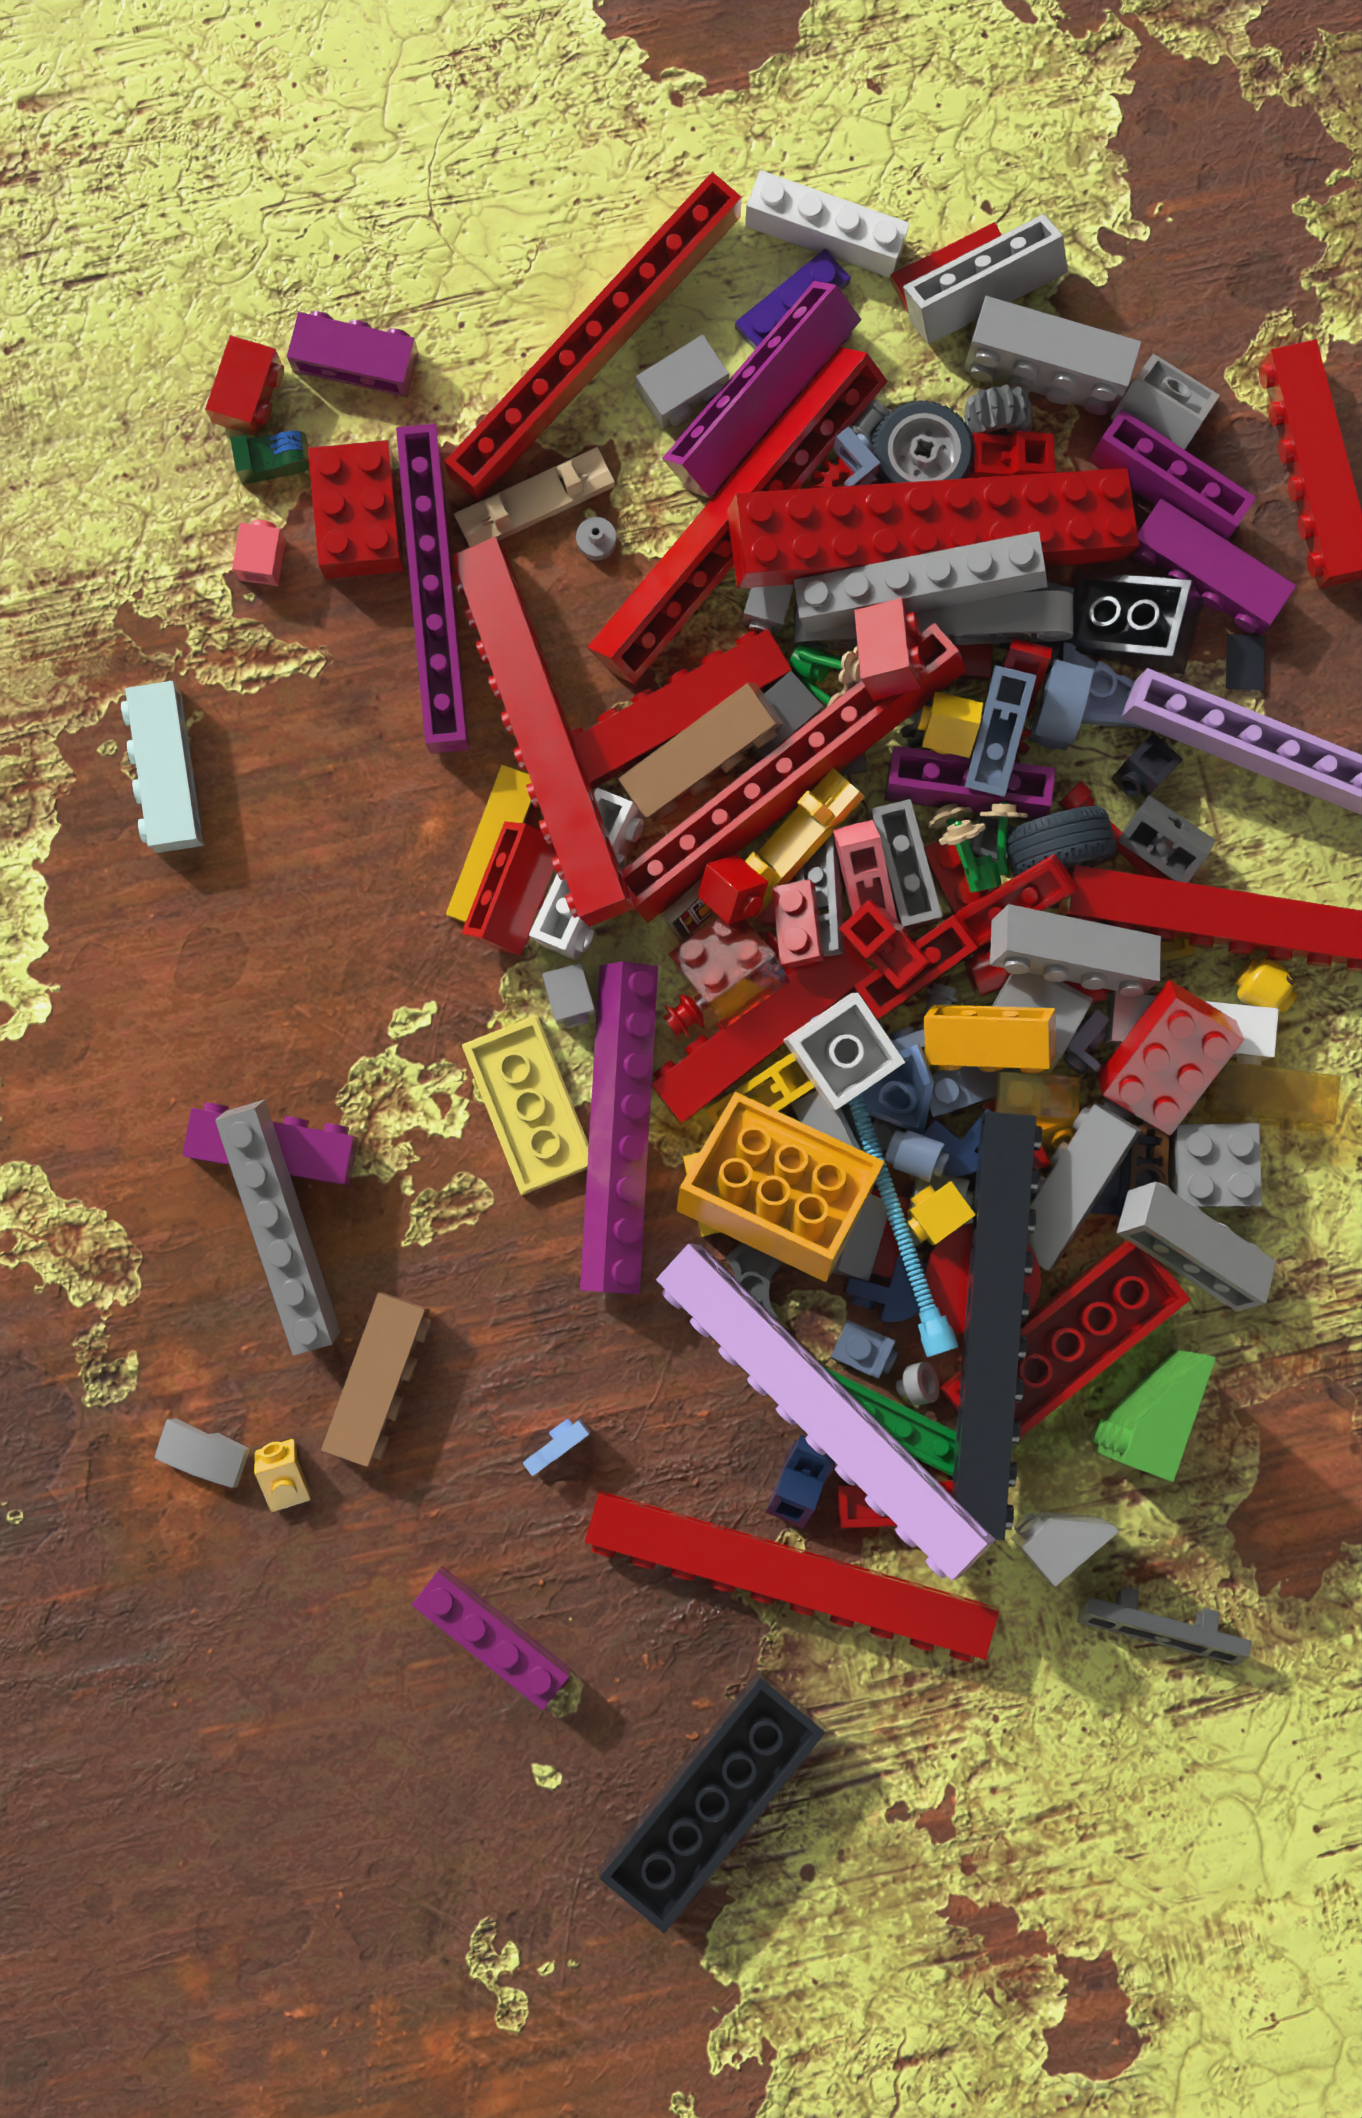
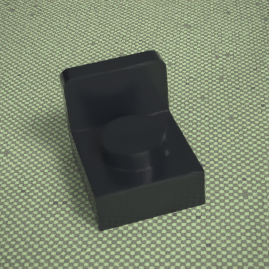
M1153 732L1123 763L1111 780L1126 795L1141 805L1148 795L1160 785L1183 759Z

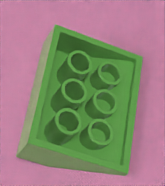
M1171 1349L1106 1412L1104 1420L1100 1418L1097 1420L1091 1436V1442L1096 1443L1093 1451L1174 1482L1216 1358L1206 1354Z

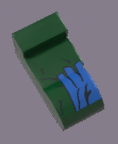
M286 431L275 436L266 435L254 438H247L246 435L230 437L235 469L242 485L303 473L310 469L308 442L304 432Z

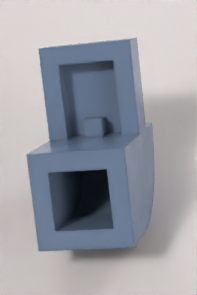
M1054 659L1045 680L1040 707L1031 725V736L1028 741L1039 743L1047 749L1067 751L1069 744L1074 743L1082 721L1094 669Z

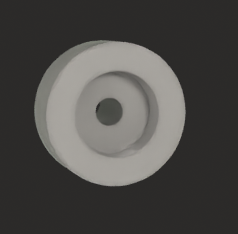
M592 517L583 521L576 533L577 546L580 553L584 557L596 561L609 557L616 546V532L612 524L601 517Z
M928 1362L908 1365L905 1368L903 1379L897 1381L896 1389L900 1396L907 1395L914 1405L919 1406L933 1403L937 1400L939 1396V1381L934 1368Z

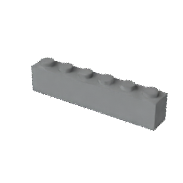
M1038 531L794 579L799 619L807 634L854 625V610L898 598L903 599L909 613L921 612L1047 587V579Z
M261 1100L227 1110L215 1119L292 1355L332 1345L341 1330L266 1101Z

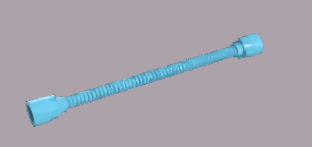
M862 1093L850 1100L848 1105L851 1106L850 1110L853 1111L852 1115L855 1116L853 1119L856 1121L855 1125L858 1126L857 1130L860 1131L859 1135L862 1136L860 1138L863 1141L862 1145L865 1146L864 1150L867 1151L866 1153L885 1161V1158L882 1157L883 1153L880 1152L882 1149L879 1147V1142H877L878 1138L875 1137L876 1133L873 1132L875 1130L872 1127L873 1123L870 1122L871 1118L868 1117L869 1113L865 1107L866 1103L863 1102L864 1098H862ZM884 1162L876 1180V1185L879 1186L878 1191H881L879 1193L880 1196H883L881 1200L884 1201L883 1205L886 1206L885 1211H888L886 1215L890 1216L888 1220L891 1221L890 1226H893L891 1228L892 1231H895L893 1235L896 1236L895 1240L898 1241L897 1246H900L899 1251H902L900 1255L903 1256L902 1261H905L904 1266H907L906 1271L909 1272L907 1275L911 1277L909 1281L913 1282L911 1286L914 1287L912 1289L913 1292H916L914 1296L918 1297L916 1301L919 1302L918 1307H921L919 1316L922 1322L918 1324L926 1356L930 1357L959 1346L947 1317L941 1316L939 1307L933 1304L932 1294H929L930 1289H927L929 1287L926 1284L927 1279H924L925 1274H922L923 1269H920L922 1266L921 1263H918L920 1259L917 1258L918 1254L915 1253L916 1248H913L915 1246L914 1243H911L913 1239L910 1238L911 1233H908L909 1228H906L908 1224L904 1223L906 1219L903 1218L904 1213H901L902 1208H899L901 1204L897 1203L899 1198H896L897 1193H894V1184L891 1182L892 1178L889 1177L890 1173L887 1172L888 1168L885 1167L887 1164Z

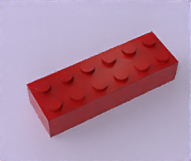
M1123 1239L1031 1313L1021 1324L1020 1335H1026L1027 1338L1026 1356L1024 1360H1018L1017 1377H1023V1397L1021 1403L1015 1402L1014 1419L1020 1420V1438L1191 1300L1160 1261L1126 1239ZM961 1371L940 1387L957 1411Z

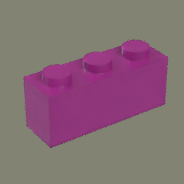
M311 311L310 314L297 313L287 353V359L293 372L407 398L418 357L415 338L403 330L390 328L387 331L374 329L368 323L360 320H350L349 323L334 320L329 314L320 311Z

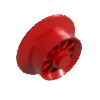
M973 1223L960 1226L939 1241L928 1259L925 1271L926 1284L929 1285L927 1289H930L929 1294H932L933 1304L939 1307L941 1316L947 1317L952 1329L963 1335ZM1027 1243V1251L1033 1252L1032 1248ZM1034 1252L1031 1276H1025L1023 1293H1029L1030 1295L1028 1316L1037 1303L1041 1287V1273ZM1021 1318V1324H1022L1027 1318Z

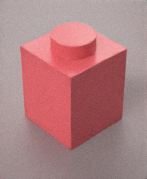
M253 520L252 524L240 522L232 570L239 581L272 586L279 585L286 540L280 528H276L274 523L265 520Z

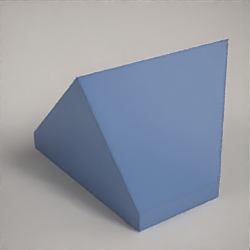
M920 1044L899 1051L905 1063L863 1091L862 1098H864L863 1102L866 1103L865 1107L868 1109L867 1112L870 1116L923 1135L925 1133L934 1082Z

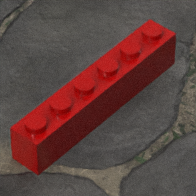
M1314 339L1270 349L1259 367V380L1262 388L1268 390L1271 402L1268 407L1269 419L1272 426H1277L1280 437L1278 454L1282 464H1287L1290 476L1288 479V493L1291 501L1297 503L1300 515L1297 519V527L1301 539H1306L1309 550L1307 567L1309 574L1312 578L1316 577L1318 589L1362 579V511L1318 341Z
M769 629L759 634L756 630L746 633L735 642L737 646L723 653L720 649L710 653L701 660L702 666L691 672L683 669L674 673L666 680V686L653 692L652 688L640 692L631 699L632 705L621 711L613 708L604 712L596 719L597 724L585 731L582 727L572 730L571 732L592 790L635 767L745 684L757 683L763 694H765L786 674L792 671Z
M845 935V954L824 956L825 961L785 969L780 974L784 980L771 990L768 985H765L748 999L752 1005L739 1015L736 1010H733L716 1024L720 1031L708 1040L704 1034L684 1049L688 1053L687 1057L678 1064L670 1060L653 1073L656 1081L652 1083L651 1088L680 1125H683L785 1044L783 1040L810 1022L815 1016L820 1015L852 991L854 985L874 972Z

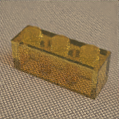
M1228 1061L1207 1088L1204 1112L1216 1113V1120L1240 1123L1241 1116L1257 1118L1256 1123L1263 1127L1281 1128L1282 1122L1297 1123V1131L1322 1133V1127L1336 1125L1341 1076Z

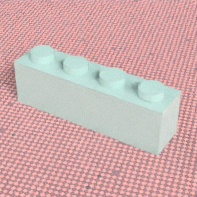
M174 681L125 688L127 701L121 702V710L125 725L131 726L132 740L127 741V752L130 763L132 765L136 764L138 779L133 780L132 785L136 803H142L144 819L138 820L141 841L147 843L148 847L156 853L204 846L181 689Z

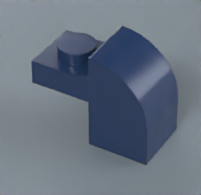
M981 1117L963 1139L959 1138L939 1120H935L923 1134V1136L944 1143V1153L950 1154L949 1162L943 1175L958 1177L977 1171L978 1152L976 1150L979 1146Z
M896 1256L886 1287L852 1277L846 1278L843 1293L852 1295L851 1304L873 1310L875 1302L882 1304L878 1320L888 1322L903 1321L917 1314L921 1308L918 1307L919 1302L916 1301L918 1297L914 1296L916 1292L912 1290L914 1287L911 1286V1283L913 1282L909 1281L911 1277L907 1275L909 1272L906 1271L907 1266H904L905 1261H902V1257ZM921 1263L920 1269L922 1268V1274H925L927 1264Z
M801 1434L798 1441H794L788 1453L766 1513L804 1529L816 1508L823 1484L836 1462L827 1453L823 1456L816 1452L805 1439L807 1436Z

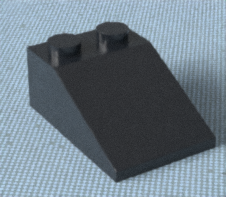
M1076 571L1072 587L1075 589L1073 593V636L1070 639L1061 641L1060 647L1064 642L1071 643L1076 646L1075 650L1088 656L1142 670L1148 668L1156 672L1185 674L1203 602L1192 580Z

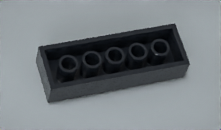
M758 1669L600 1865L599 1879L660 1931L665 1933L826 1733L823 1723Z

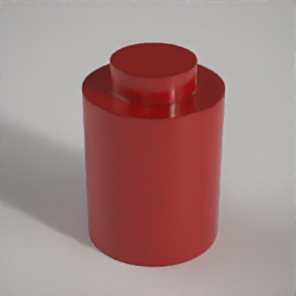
M990 951L964 960L969 982L978 998L1001 990L1011 973L1005 971V968L990 965Z

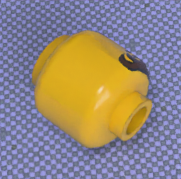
M1262 957L1258 961L1252 958L1234 981V984L1238 986L1237 998L1248 1006L1277 1008L1280 1012L1285 1013L1298 995L1293 991L1296 976L1274 959Z

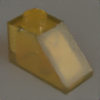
M998 1072L995 1112L1077 1119L1081 1078Z

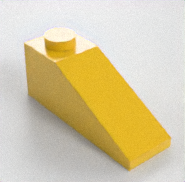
M790 1053L706 1109V1112L716 1126L735 1092L780 1112L816 1088L793 1054Z

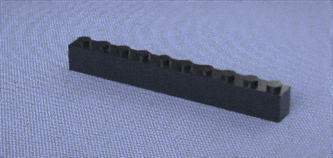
M986 1111L981 1114L973 1211L975 1216L973 1217L952 1497L995 1540H1005V1531L1012 1530L1014 1521V1506L1008 1504L1009 1487L1015 1488L1017 1480V1463L1011 1462L1012 1445H1018L1020 1439V1420L1014 1419L1015 1402L1021 1403L1023 1397V1377H1017L1018 1360L1025 1359L1027 1347L1026 1335H1020L1021 1318H1028L1030 1295L1029 1293H1023L1024 1278L1025 1276H1031L1033 1267V1252L1027 1251L1028 1234H1034L1036 1226V1210L1030 1209L1031 1192L1036 1193L1039 1185V1168L1033 1167L1034 1151H1040L1042 1126H1036L1037 1116Z

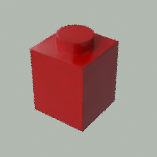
M735 854L706 864L697 897L727 924H732L759 914L763 906V898L768 881Z

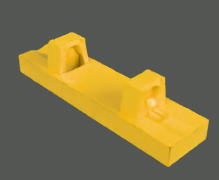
M834 768L828 772L811 792L806 791L798 800L799 806L757 853L752 852L745 860L747 864L768 881L763 898V906L759 914L753 917L757 918L772 902L771 888L788 884L803 865L831 836L833 829H837L865 798L859 790Z

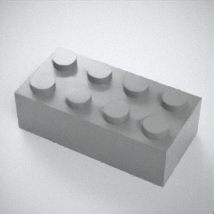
M985 296L962 371L970 373L971 377L982 382L995 380L1008 384L1010 388L1018 386L1027 393L1032 391L1046 395L1049 401L1057 404H1068L1070 402L1080 405L1087 412L1094 415H1113L1128 388L1141 341Z

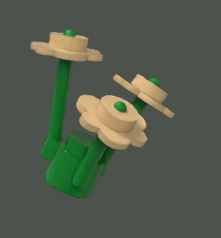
M800 645L793 652L789 662L793 674L827 707L861 681L858 646L854 648L853 652L848 651L843 656H838ZM830 668L841 670L839 682L844 684V690L841 693H836L832 698L815 685L816 681L822 682L826 679Z
M1002 801L1000 804H992V812H980V816L999 818L997 862H993L992 855L974 858L968 839L979 835V832L985 830L986 827L983 823L973 825L970 820L960 821L973 812L971 807H958L956 803L943 805L935 811L933 820L927 823L928 828L934 829L948 826V832L943 835V838L939 839L941 845L947 843L948 845L955 844L965 869L970 893L999 887L1002 885L1000 876L1009 874L1006 862L1008 818H1028V814L1016 812V805Z

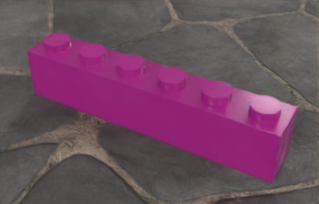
M813 281L662 457V460L688 491L708 498L718 492L725 484L726 478L738 464L746 459L754 445L777 422V418L794 402L802 392V389L821 370L836 349L850 339L852 331L862 319L838 286Z

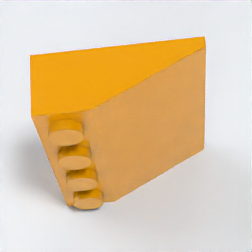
M735 1092L680 1186L676 1211L827 1282L848 1242L885 1161Z

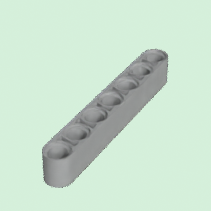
M1065 591L1019 592L916 612L921 633L935 623L954 645L1011 643L1012 638L1027 642H1053L1067 640L1073 636V595ZM796 604L794 607V646L797 648L800 645H805L815 650L854 649L858 646L856 624L806 634L799 619L798 605Z

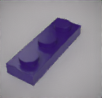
M824 249L735 322V329L755 350L813 281L835 284L840 290H843L850 284L851 277L833 256Z

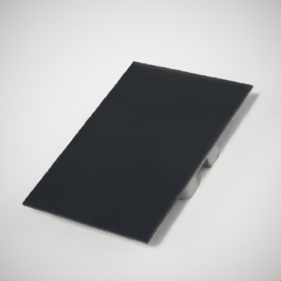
M1227 634L1226 689L1264 690L1265 636Z

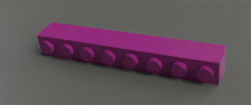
M436 424L396 427L425 744L430 754L470 750L455 586L452 578L453 565L441 439Z
M624 961L599 965L580 1290L640 1294L658 966Z

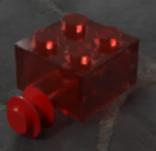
M719 916L669 952L668 955L683 981L696 996L693 1000L690 996L679 994L680 1004L675 1008L665 1004L664 1007L668 1013L662 1018L676 1037L683 1033L689 1038L688 1028L693 1024L703 1028L705 1017L703 1012L705 1010H708L720 1026L726 1029L790 981L780 964L777 934L767 930L764 942L745 919L727 924Z

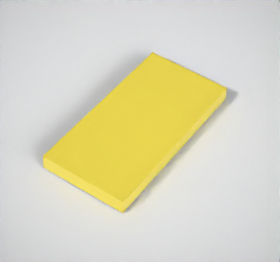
M532 1016L462 1044L521 1196L587 1170L589 1144L538 1016Z

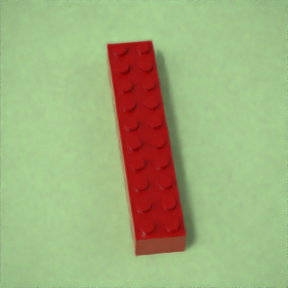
M1128 468L736 493L727 509L737 589L794 585V579L1038 531L1045 567L1123 561L1139 546Z

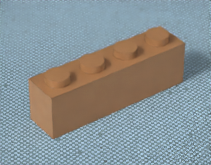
M747 683L618 779L645 819L659 816L663 820L681 807L678 801L689 792L694 797L713 784L710 777L721 769L728 773L744 762L745 758L742 754L755 745L757 749H761L778 736L775 730L784 723L757 683Z
M383 1292L377 1294L321 1451L366 1467L372 1465L374 1459L382 1460L390 1438L383 1435L388 1420L396 1421L404 1400L403 1397L398 1396L403 1380L410 1382L418 1359L412 1357L417 1341L424 1343L432 1320L426 1318L428 1308Z

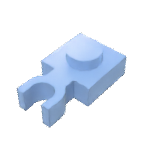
M567 1418L549 1432L553 1440L523 1462L524 1466L533 1477L588 1436L590 1433L589 1429L581 1419L572 1424L569 1418Z

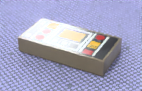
M703 876L662 914L669 928L682 942L714 913L710 907L697 897Z

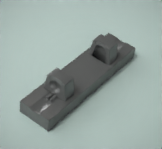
M832 833L796 873L797 882L811 879L815 883L818 910L829 909V914L819 915L824 956L845 954L844 934L839 929L843 925L840 862L834 834Z
M1126 1586L1118 1590L1115 1604L1089 1597L1079 1607L1077 1622L1233 1665L1240 1664L1250 1656L1251 1640L1218 1632L1220 1612L1203 1608L1196 1615L1195 1625L1137 1610L1139 1590Z

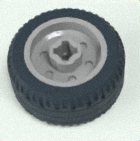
M912 401L892 410L879 423L871 442L874 448L873 455L880 461L876 476L878 479L877 484L970 478L975 461V446L973 445V435L967 423L963 421V418L957 412L954 413L953 409L946 405L942 406L941 403L934 401Z
M1086 806L1047 815L1013 828L1007 834V856L1012 874L1016 877L1053 854H1056L1066 870L1073 865L1094 867L1113 858L1117 851V844L1114 841V833L1106 810L1099 806Z

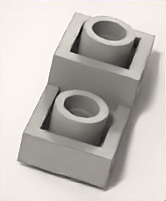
M175 1418L166 1420L154 1458L194 1476L235 1488L238 1487L250 1448L219 1433L207 1434Z

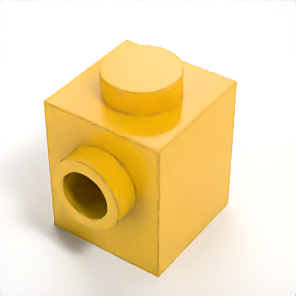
M935 691L931 707L923 705L918 723V729L924 731L922 747L932 749L939 754H954L970 758L980 726L983 703Z
M950 1181L937 1190H934L929 1185L912 1197L910 1200L915 1206L907 1211L912 1218L907 1224L921 1243L927 1239L930 1245H935L973 1218L975 1213Z

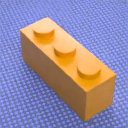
M932 1005L924 1016L925 1059L927 1065H938V1068L942 1070H958L963 1066H977L981 1071L996 1072L1003 1068H1020V1071L1024 1073H1040L1045 1069H1050L1056 1057L1055 1008Z

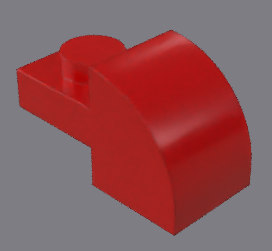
M1016 431L1011 436L984 433L972 434L974 439L973 445L975 446V461L970 477L1055 473L1054 434Z
M868 900L839 928L866 959H871L899 990H902L931 962L906 934L908 931L889 912L872 900Z

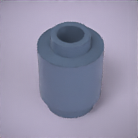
M896 1130L888 1147L885 1161L894 1164L893 1168L931 1183L934 1176L942 1178L948 1165L950 1154L944 1153V1143L907 1130L906 1133Z

